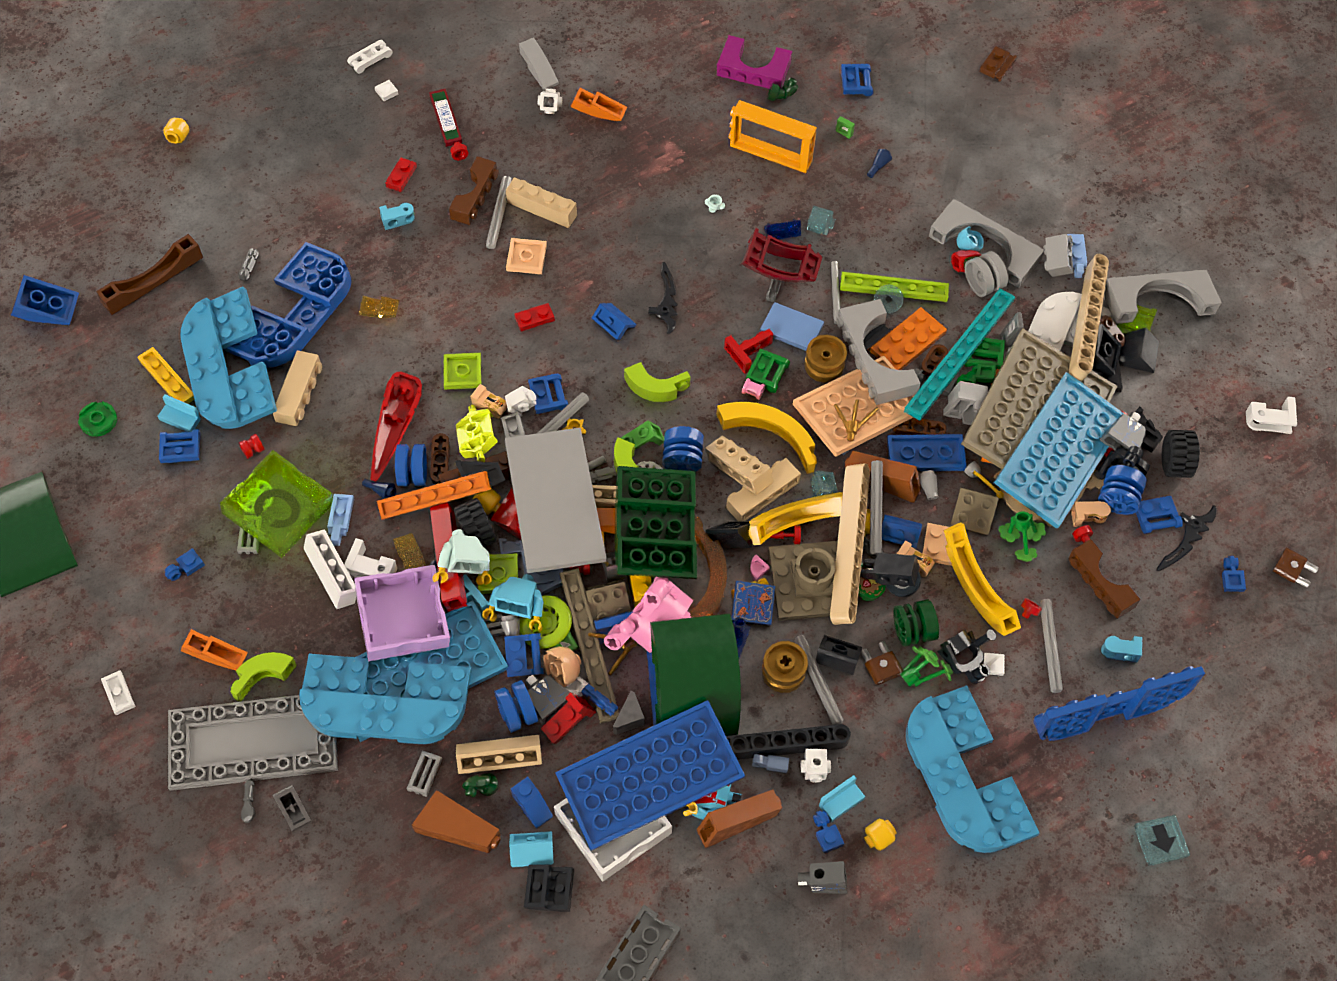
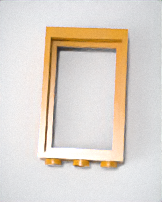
M741 100L738 101L736 106L732 107L730 113L732 119L729 126L731 127L729 133L731 147L804 173L807 172L813 159L817 127ZM742 118L802 139L801 153L798 154L742 134Z

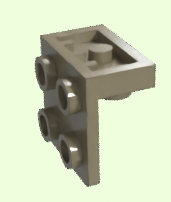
M960 487L951 525L953 526L961 522L967 530L988 535L998 497Z
M622 579L584 588L593 621L631 611L625 582Z

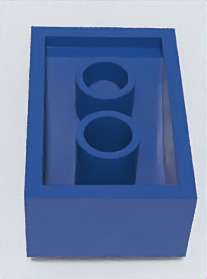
M24 275L11 316L32 322L70 325L79 293Z

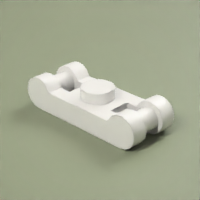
M378 40L350 56L347 62L360 74L365 68L384 57L389 58L393 51L386 47V43L383 40Z

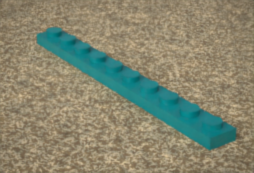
M1000 288L910 400L904 409L905 413L919 421L924 417L1014 302L1015 296Z

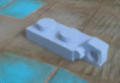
M1067 234L1068 236L1071 235L1073 239L1071 243H1073L1075 278H1082L1084 269L1087 267L1084 234Z
M334 494L327 525L328 535H331L330 540L333 546H340L342 536H346L354 503L353 495Z

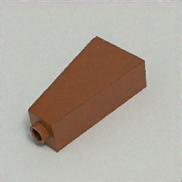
M852 451L850 457H847L845 468L849 465L864 463L869 466L870 486L871 462L876 460L882 461V491L915 503L921 490L916 466Z
M437 790L412 824L413 830L418 834L489 853L492 848L495 849L501 841L498 828Z
M774 790L764 792L708 812L696 830L705 848H708L776 817L782 809L781 800L776 796Z

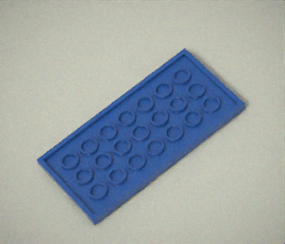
M708 700L555 772L591 851L745 777Z

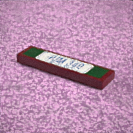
M446 89L429 92L445 146H452L455 142H460L461 144L462 138Z

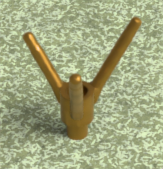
M858 399L855 400L852 420L849 421L845 419L838 405L834 404L845 426L848 441H854L857 432L879 410L878 407L872 410L859 423L856 421Z
M590 632L588 633L589 637L605 639L607 635ZM631 637L622 645L624 651L612 666L608 675H612L629 651L638 645Z

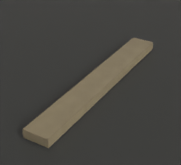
M579 568L559 573L568 607L571 611L572 623L589 684L595 688L594 691L598 690L607 697L610 703L616 704L598 638L588 636L589 632H597ZM595 704L600 724L617 719L619 715L618 709L614 715L610 716L605 712L604 708L601 709Z

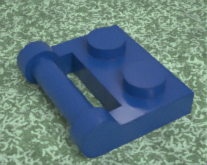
M841 64L843 94L873 95V87L870 81L871 66L869 64ZM859 72L863 74L864 86H860Z
M560 374L528 379L529 388L536 395V405L534 406L536 414L554 410L562 411L568 405V401L564 397ZM551 383L554 384L558 399L555 402L552 400L548 385Z
M193 429L192 432L168 434L167 432H160V463L199 460L200 430ZM192 439V441L168 442L174 440Z
M1171 496L1140 501L1139 508L1135 512L1144 534L1151 533L1152 530L1168 527L1179 528L1183 525L1182 518L1178 515ZM1165 517L1171 518L1169 520L1158 521L1153 523L1149 522V520L1160 519Z
M541 633L504 637L506 663L508 665L507 677L544 674V669L541 668L539 644ZM525 641H531L533 669H527Z

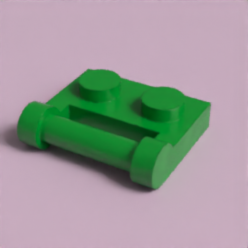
M985 338L972 354L973 356L997 359V362L973 359L971 355L964 366L997 364V369H1000L1003 364L1005 340Z
M760 349L746 379L749 378L752 382L760 385L765 384V388L769 392L776 393L778 383L785 369L789 367L790 361ZM774 363L778 364L779 367L772 381L766 380Z

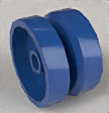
M397 444L395 474L398 487L409 486L411 474L415 486H426L427 453L425 444H414L412 453L407 444Z
M522 680L511 684L513 697H511L508 689L505 687L494 691L500 714L511 733L521 729L522 724L519 715H521L526 725L538 722L534 705Z

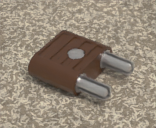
M1286 547L1272 572L1292 583L1297 582L1308 588L1311 582L1299 575L1303 567L1314 573L1318 571V567L1308 562V559Z
M885 641L878 644L883 654L873 659L867 649L861 651L866 661L865 666L875 685H880L897 678L904 671L894 652L888 649Z

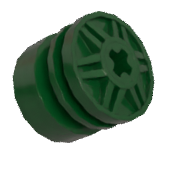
M929 599L914 602L913 609L909 603L904 604L903 607L902 605L894 606V627L903 647L910 646L911 643L913 645L918 644L919 637L923 642L938 640V618L935 608Z

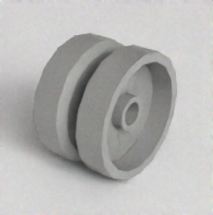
M989 251L980 257L968 260L965 264L967 281L973 292L979 297H984L993 291H998L999 288L1002 289L1007 286L1008 274L1006 267L995 252Z

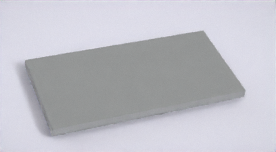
M581 428L505 438L527 573L606 562L607 558Z
M299 695L168 710V789L170 791L246 782L247 780L256 781L338 771L337 738L325 735L313 727L303 713Z

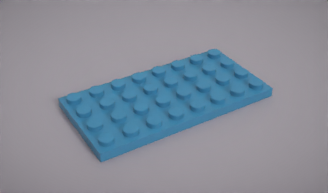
M1066 372L994 483L1057 529L1062 524L1109 447L1101 442L1100 438L1124 413Z
M474 601L467 603L466 607L445 614L450 636L449 647L370 661L365 694L404 698L410 662L470 667L469 688L506 671L508 665ZM367 652L356 656V658H368ZM357 736L360 742L370 738Z

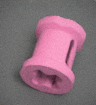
M747 378L742 388V394L747 393L760 400L765 384L760 385Z

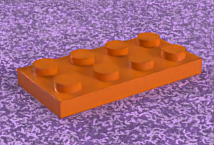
M920 307L872 346L870 352L877 358L885 356L896 370H902L944 336L947 329Z

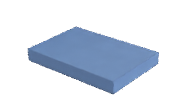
M774 302L760 328V332L770 329L773 332L774 339L806 351L809 342L819 335L824 326V321Z

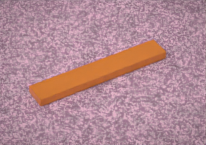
M487 471L378 500L377 504L381 520L486 492L491 490Z

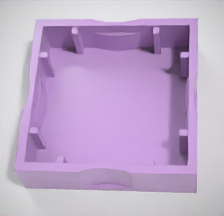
M435 565L406 569L398 573H382L354 578L368 661L449 647L450 636L445 612L440 602L438 581H433V575L436 573Z

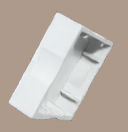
M567 798L554 806L556 817L602 882L672 834V825L663 816L591 851Z

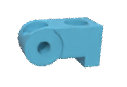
M403 203L399 207L387 209L386 205L379 207L385 230L410 224L415 219L414 208L410 203Z
M1110 636L1103 643L1101 652L1107 658L1138 662L1142 656V637L1134 636L1129 641L1121 640L1116 636Z

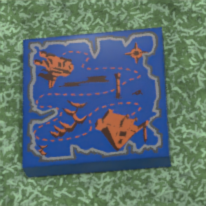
M736 581L732 621L771 626L775 586Z

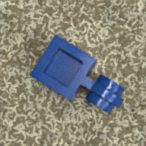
M192 548L176 559L179 566L171 564L166 567L165 576L167 579L175 581L180 578L181 572L184 571L189 576L205 566V564Z
M1234 556L1224 558V569H1228L1222 572L1224 592H1244L1246 590L1244 570H1236L1239 566L1238 558H1234Z
M826 811L816 812V815H813L814 822L817 827L821 826L822 830L816 832V837L823 852L827 853L844 846L836 824L827 827L830 820Z

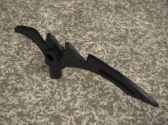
M663 262L661 276L665 284L664 297L658 307H649L648 314H657V317L662 318L668 327L667 334H671L676 325V321L671 316L678 315L672 306H677L678 304L671 297V295H676V288L670 270L666 263ZM665 273L667 274V276H668V278H669V282H670L671 288H669V286H668V281H667V278H666Z
M1215 505L1212 506L1207 514L1202 516L1192 514L1190 517L1183 512L1181 513L1182 521L1187 523L1183 540L1172 553L1163 558L1157 567V571L1169 567L1193 549L1190 542L1202 539V536L1198 533L1209 531V527L1205 523H1212L1217 514ZM1181 549H1183V551L1178 556H1176L1168 562L1166 561L1169 558L1173 557L1175 554H1177Z

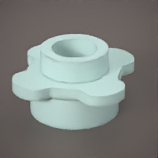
M711 195L705 200V204L708 205L709 211L712 213L725 208V204L722 203V198L719 195Z

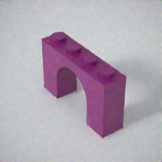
M728 35L717 63V76L768 89L774 83L782 89L791 64L792 51L776 47L772 60L768 65L753 68L745 65L740 60L744 51L745 39Z

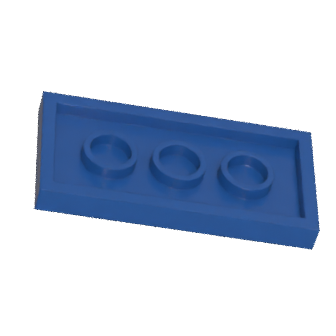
M963 434L887 436L889 460L916 466L917 471H964L966 469L964 446L961 445Z

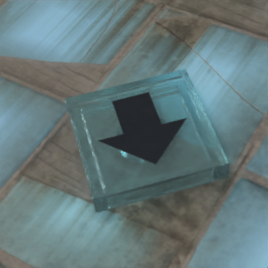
M1176 815L1140 822L1134 825L1148 866L1190 856Z

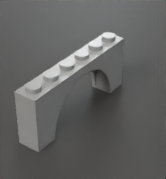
M953 199L932 224L929 237L944 245L951 238L958 236L963 229L970 226V230L980 232L981 235L994 240L1003 248L1009 261L1007 269L1008 282L1020 288L1041 261L1044 249L1010 231L1008 228L1001 226L994 220L985 217L978 211L969 208L962 202Z
M1207 270L1107 278L1104 297L1115 324L1133 322L1138 313L1136 298L1149 291H1165L1183 298L1195 309L1198 316L1214 315L1222 304Z
M881 299L839 309L838 317H836L837 325L843 331L844 341H847L849 344L850 354L855 357L856 367L858 370H861L863 383L867 384L869 396L871 399H874L876 405L914 396L921 384L914 369L894 370L884 367L873 360L864 347L863 340L865 336L874 328L885 323L887 312Z

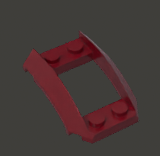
M755 228L748 241L749 245L741 265L765 277L780 281L814 282L817 279L822 256L819 252L815 253L811 249V244L803 246L787 243L769 234L766 237L758 232L759 229ZM766 252L774 256L802 260L798 273L778 270L764 264Z

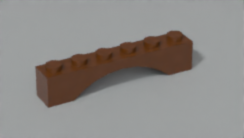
M189 234L174 242L168 252L145 272L130 279L110 282L97 290L96 293L102 305L111 315L115 314L202 259L203 255L200 247Z

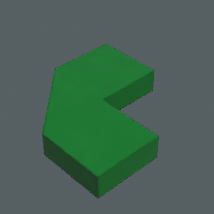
M977 364L970 372L958 377L957 384L959 381L974 384L993 383L996 378L997 364Z

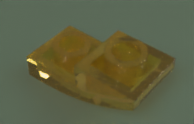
M363 296L359 315L379 318L396 317L399 300L381 296V300Z
M412 533L393 539L405 570L426 566Z

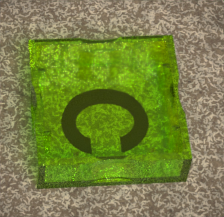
M272 450L254 468L251 475L238 484L220 502V507L223 515L282 558L332 506L333 493L314 479L302 474L292 463Z

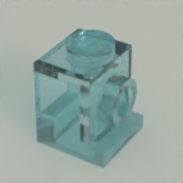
M815 471L810 479L813 497L833 494L838 491L833 472Z

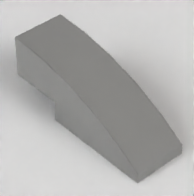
M534 37L519 43L520 54L527 62L529 71L542 89L545 91L546 88L549 89L558 85L559 82Z

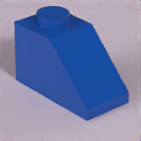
M526 777L511 788L512 797L536 829L553 818V814L541 793L529 777Z

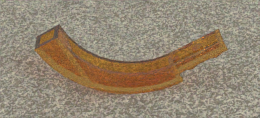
M695 516V541L707 561L710 581L703 598L689 613L691 617L717 615L723 603L726 589V559L719 541L712 542L703 530L701 519Z

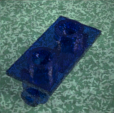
M793 219V221L767 223V225H764L766 237L768 234L776 239L801 236V220Z

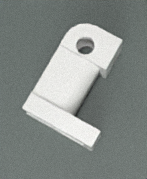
M1287 397L1282 405V410L1266 408V403L1251 402L1246 410L1247 425L1256 431L1291 434L1292 426H1297L1295 397Z
M355 539L344 564L351 577L357 578L382 573H396L397 565L395 560L381 556L380 560L363 556L366 550L364 541Z

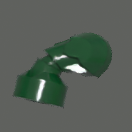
M789 78L788 81L784 82L782 89H780L779 85L772 83L767 99L775 101L792 96L798 89L797 80Z
M486 773L481 776L476 775L468 778L463 783L462 788L465 789V795L468 797L469 795L475 797L476 791H479L484 796H491L498 790V781L493 774Z

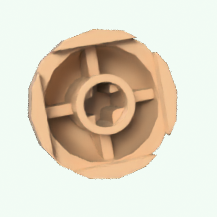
M558 646L547 650V654L543 655V664L547 675L552 674L555 681L563 687L576 681L579 677L581 665L579 655L575 654L568 647Z

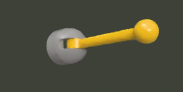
M975 461L970 463L964 472L972 478L979 477L996 493L998 498H1003L1004 493L997 490L980 474L981 468L979 464Z

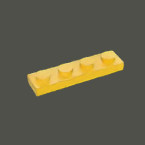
M154 347L138 356L141 364L170 397L187 404L194 400V395L190 388Z

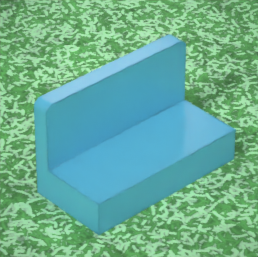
M164 394L162 398L166 405L158 415L159 420L186 432H192L201 420L197 408Z
M854 775L820 800L819 807L822 811H826L831 822L865 799V795L855 784L857 778Z
M552 831L510 834L511 867L552 865L554 863Z

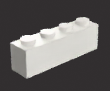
M325 529L307 534L304 550L335 608L339 609L355 604V584Z

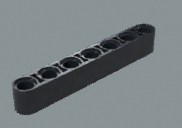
M837 724L726 736L737 760L754 758V754L768 757V755L778 756L805 753L806 749H842L848 745L851 731L846 725ZM836 734H843L845 739H838ZM822 736L825 738V741L820 742L815 737ZM802 738L805 743L799 744L795 739ZM781 740L784 742V745L778 746L775 744V741ZM756 742H761L764 745V747L757 748L754 744ZM740 744L744 749L736 750L733 746Z

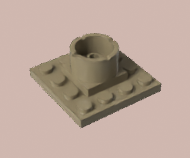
M838 541L771 546L768 548L773 586H775L778 621L830 616Z

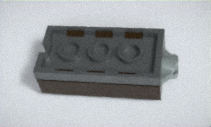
M643 905L596 981H652L678 939L681 928L668 919L662 922L658 919V913Z

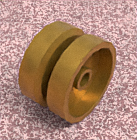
M819 335L813 338L806 350L804 366L807 374L812 379L823 383L839 378L843 374L847 356L845 344L837 337L831 335Z
M780 641L772 644L766 650L762 664V677L766 685L780 693H789L798 689L803 684L808 667L806 653L798 644L790 641Z

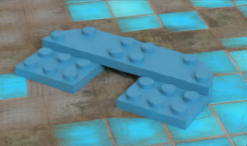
M244 286L213 300H209L206 297L197 302L186 315L181 327V343L196 407L200 414L209 422L224 429L238 428L277 412L267 368L263 362H259L230 376L228 375L223 349L258 334L247 289Z
M320 654L308 655L303 687L299 693L300 705L307 720L316 730L325 735L357 739V736L397 739L401 743L430 744L444 739L445 735L455 730L464 716L471 674L470 667L410 662L403 698L365 694L370 667L368 658Z
M964 686L934 698L930 696L922 700L910 715L906 727V743L917 769H920L936 802L935 808L949 835L961 846L965 845L976 852H996L1036 837L1040 833L1012 776L976 789L960 754L989 744L994 739L968 686Z

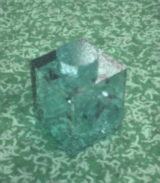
M813 206L808 219L807 230L827 235L829 229H833L835 219H833L834 211Z

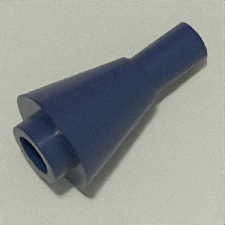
M878 149L873 165L867 173L870 178H873L878 170L892 160L890 151Z
M364 479L362 482L363 486L372 489L383 499L396 495L394 483L373 482L368 479Z

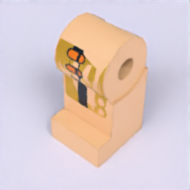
M481 384L471 395L472 405H475L479 410L489 409L495 418L499 419L507 410L506 401L487 391L486 387Z
M1101 501L1074 502L1071 508L1073 526H1082L1083 522L1092 521L1104 523L1111 512L1110 506Z
M905 540L897 554L916 556L920 566V576L926 577L935 564L934 560L930 556L922 554L911 547L912 544Z

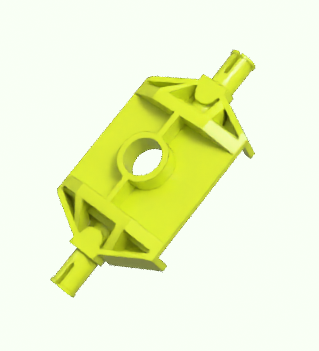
M471 405V407H468L469 413L456 424L459 451L464 458L477 457V461L485 462L484 454L498 442L494 437L491 417L493 415L489 409L476 411V406Z

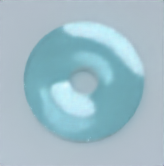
M884 285L875 293L874 300L881 299L887 314L895 313L903 304V294L894 285ZM886 296H890L892 298V301L890 303L886 302Z

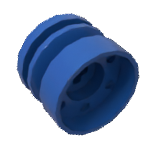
M686 426L668 429L664 434L663 467L669 470L699 471L702 468L701 451L703 450L704 435L699 430Z
M1112 466L1106 472L1104 485L1101 488L1098 500L1107 503L1113 513L1122 515L1133 514L1139 508L1142 499L1141 495L1147 482L1146 477L1139 470L1129 466Z

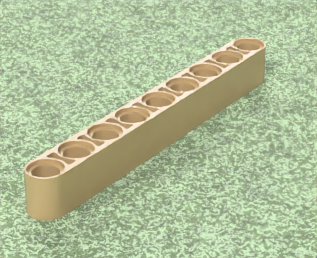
M1096 254L1087 265L1069 367V374L1080 382L1087 377L1093 368L1109 260L1103 254Z
M866 463L849 465L845 469L830 618L834 625L853 624L856 621L870 481V469Z

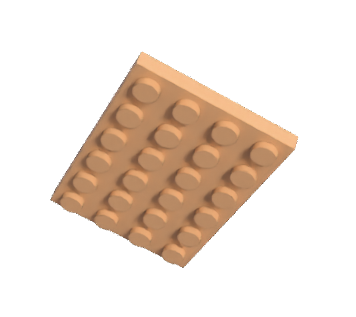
M885 356L875 360L884 367L896 370ZM856 369L794 399L793 406L836 457L913 418L905 413L904 409L914 396L876 405L874 399H871L869 396L867 384L863 383L861 370ZM858 399L856 421L859 423L872 410L878 407L879 410L857 432L854 441H848L845 426L834 404L838 405L845 419L849 421L852 420L855 400Z

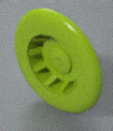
M549 595L542 596L543 611L542 617L539 619L543 627L541 632L538 631L539 624L533 626L535 627L533 631L529 627V623L534 619V616L531 619L519 616L520 635L541 633V640H539L540 649L551 648L559 644L569 633L572 624V615L567 604L560 598ZM525 641V643L531 646V641Z

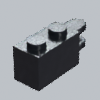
M877 553L876 559H864L863 566L869 569L861 570L860 576L864 579L875 580L876 583L881 585L891 584L901 587H915L920 566L917 557L913 555Z

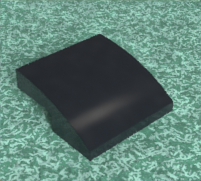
M529 865L524 908L570 912L574 869L572 867H551L550 865Z

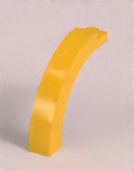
M733 402L717 406V418L723 430L749 426L771 431L782 437L793 447L807 474L814 472L815 464H817L814 454L815 443L802 425L791 416L776 408L753 402Z
M843 492L799 500L758 515L749 521V537L752 539L753 545H761L770 536L794 525L840 516Z
M960 522L943 530L948 544L945 545L952 567L977 611L990 626L1003 636L1020 629L1021 626L1016 610L1008 606L996 594L984 577L974 557L964 524Z

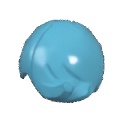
M970 226L963 229L957 237L958 248L965 251H980L984 247V239L980 232L970 230Z

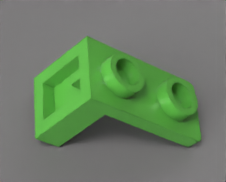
M649 420L621 437V439L635 444V450L649 441L659 446L664 443L660 427Z

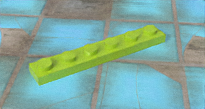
M842 272L840 291L947 302L949 283Z

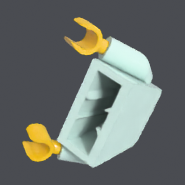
M461 529L453 531L451 538L442 548L438 562L439 572L433 575V581H438L440 575L442 577L441 583L445 582L448 579V574L445 572L447 568L448 572L482 574L477 576V584H490L492 577L488 574L490 570L489 552L481 545L477 537L465 536Z

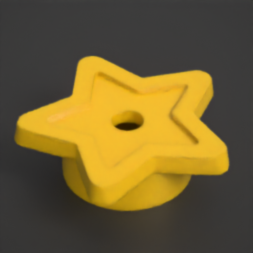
M569 418L567 426L562 429L581 428L582 434H586V430L582 427L583 419Z

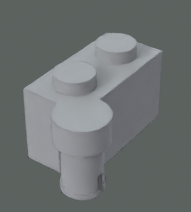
M1062 234L1046 238V245L1043 248L1047 261L1044 262L1045 270L1052 277L1073 273V243H1071L1073 239L1071 235Z

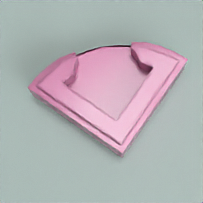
M755 555L750 565V573L753 580L758 581L770 570V567L759 556Z

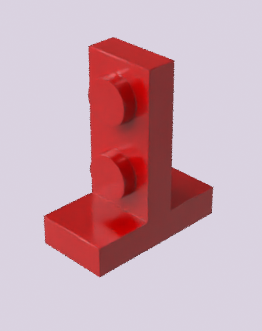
M770 329L764 332L761 331L755 337L744 340L740 345L730 335L725 338L724 349L743 373L746 374L749 372L752 363L749 356L771 345L773 342V332Z
M570 692L565 697L568 702L541 728L553 744H557L585 716L591 718L596 713L584 697Z

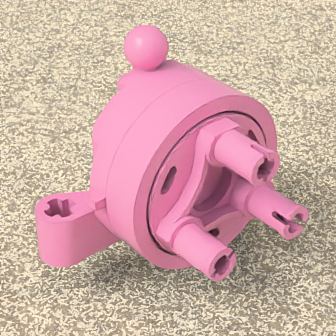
M655 577L641 602L634 608L633 613L620 624L612 627L606 635L604 643L609 649L618 650L631 637L650 653L652 652L650 622L691 618V614L687 610L693 600L669 581L668 578Z

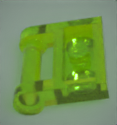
M1137 305L1138 313L1133 322L1116 325L1131 331L1147 328L1150 331L1157 309H1149Z

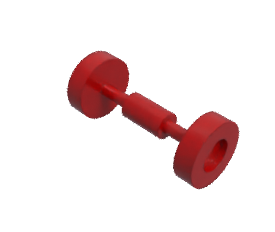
M794 525L793 533L779 531L770 536V538L783 539L784 537H793V543L800 545L801 526Z

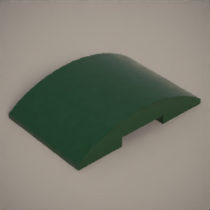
M618 466L615 497V560L617 575L697 579V542L695 541L694 512L696 507L695 471Z
M43 472L36 473L0 488L1 597L78 566L54 506L55 503Z
M728 613L650 622L652 663L655 664L657 704H655L656 725L708 700L725 736L738 735L741 713V680L738 649L731 615Z

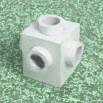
M548 88L541 92V95H538L540 110H545L544 113L555 114V111L562 107L560 92H556V89ZM549 97L554 99L553 104L548 102Z
M827 749L805 750L804 760H801V773H805V780L821 782L826 780L827 773H831V761L827 760Z

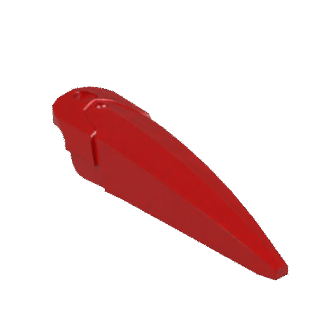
M396 372L387 382L373 449L371 480L373 481L379 479L396 451L397 444L400 443L414 415V409L417 408L422 395V383L418 377L404 372Z

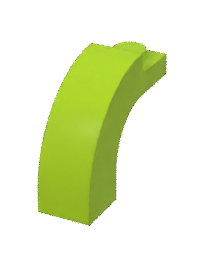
M641 362L624 369V379L630 389L638 396L649 401L668 402L677 399L678 391H684L690 387L688 371L669 379H656L646 372Z

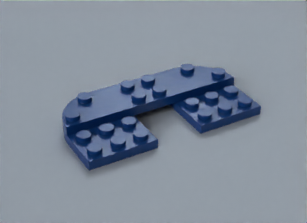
M305 242L274 279L277 285L299 293L303 297L285 318L251 306L258 334L223 350L249 361L251 366L263 362L266 368H272L292 361L297 350L302 351L350 290L351 275L344 260L339 255Z
M1190 666L1183 669L1180 673L1169 672L1159 679L1149 678L1143 682L1141 688L1125 693L1118 691L1107 698L1105 694L1100 696L1094 694L1080 702L1073 700L1068 702L1066 706H1052L1045 713L1035 716L1033 722L1042 740H1045L1046 736L1049 741L1079 735L1089 732L1095 721L1123 713L1125 719L1130 720L1168 707L1169 704L1187 696L1199 683L1205 672L1202 666L1197 668Z

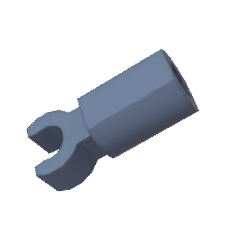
M754 754L752 766L757 768L765 767L769 771L787 773L789 758L773 755L765 757Z

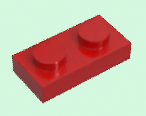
M400 157L385 182L386 187L402 192L417 168L416 162Z
M549 303L514 314L521 332L555 321Z

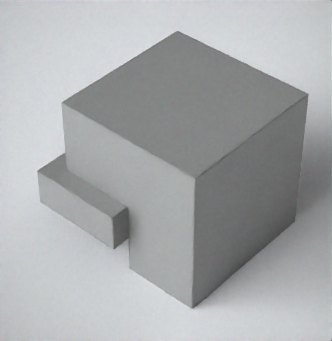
M959 381L948 395V404L943 409V415L958 419L962 418L963 424L971 425L988 393V386Z

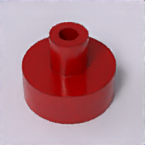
M455 142L454 146L450 149L452 158L457 161L465 159L469 154L467 146L460 144V142Z
M1085 525L1076 529L1072 535L1076 542L1082 541L1085 543L1090 540L1093 531L1089 525Z
M1027 598L1021 604L1025 609L1022 616L1026 619H1029L1031 614L1038 616L1042 610L1039 605Z

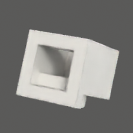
M523 386L505 396L508 412L512 414L519 412L521 417L523 416L522 412L528 411L536 405L535 393Z

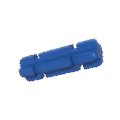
M587 684L582 689L581 693L587 698L590 697V701L599 708H604L608 715L612 716L616 713L618 706L613 702L610 703V700L598 690L594 691L595 688L590 684Z

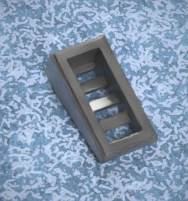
M1017 312L1000 334L1001 340H1005L1004 348H1011L1020 330L1024 328L1021 312Z

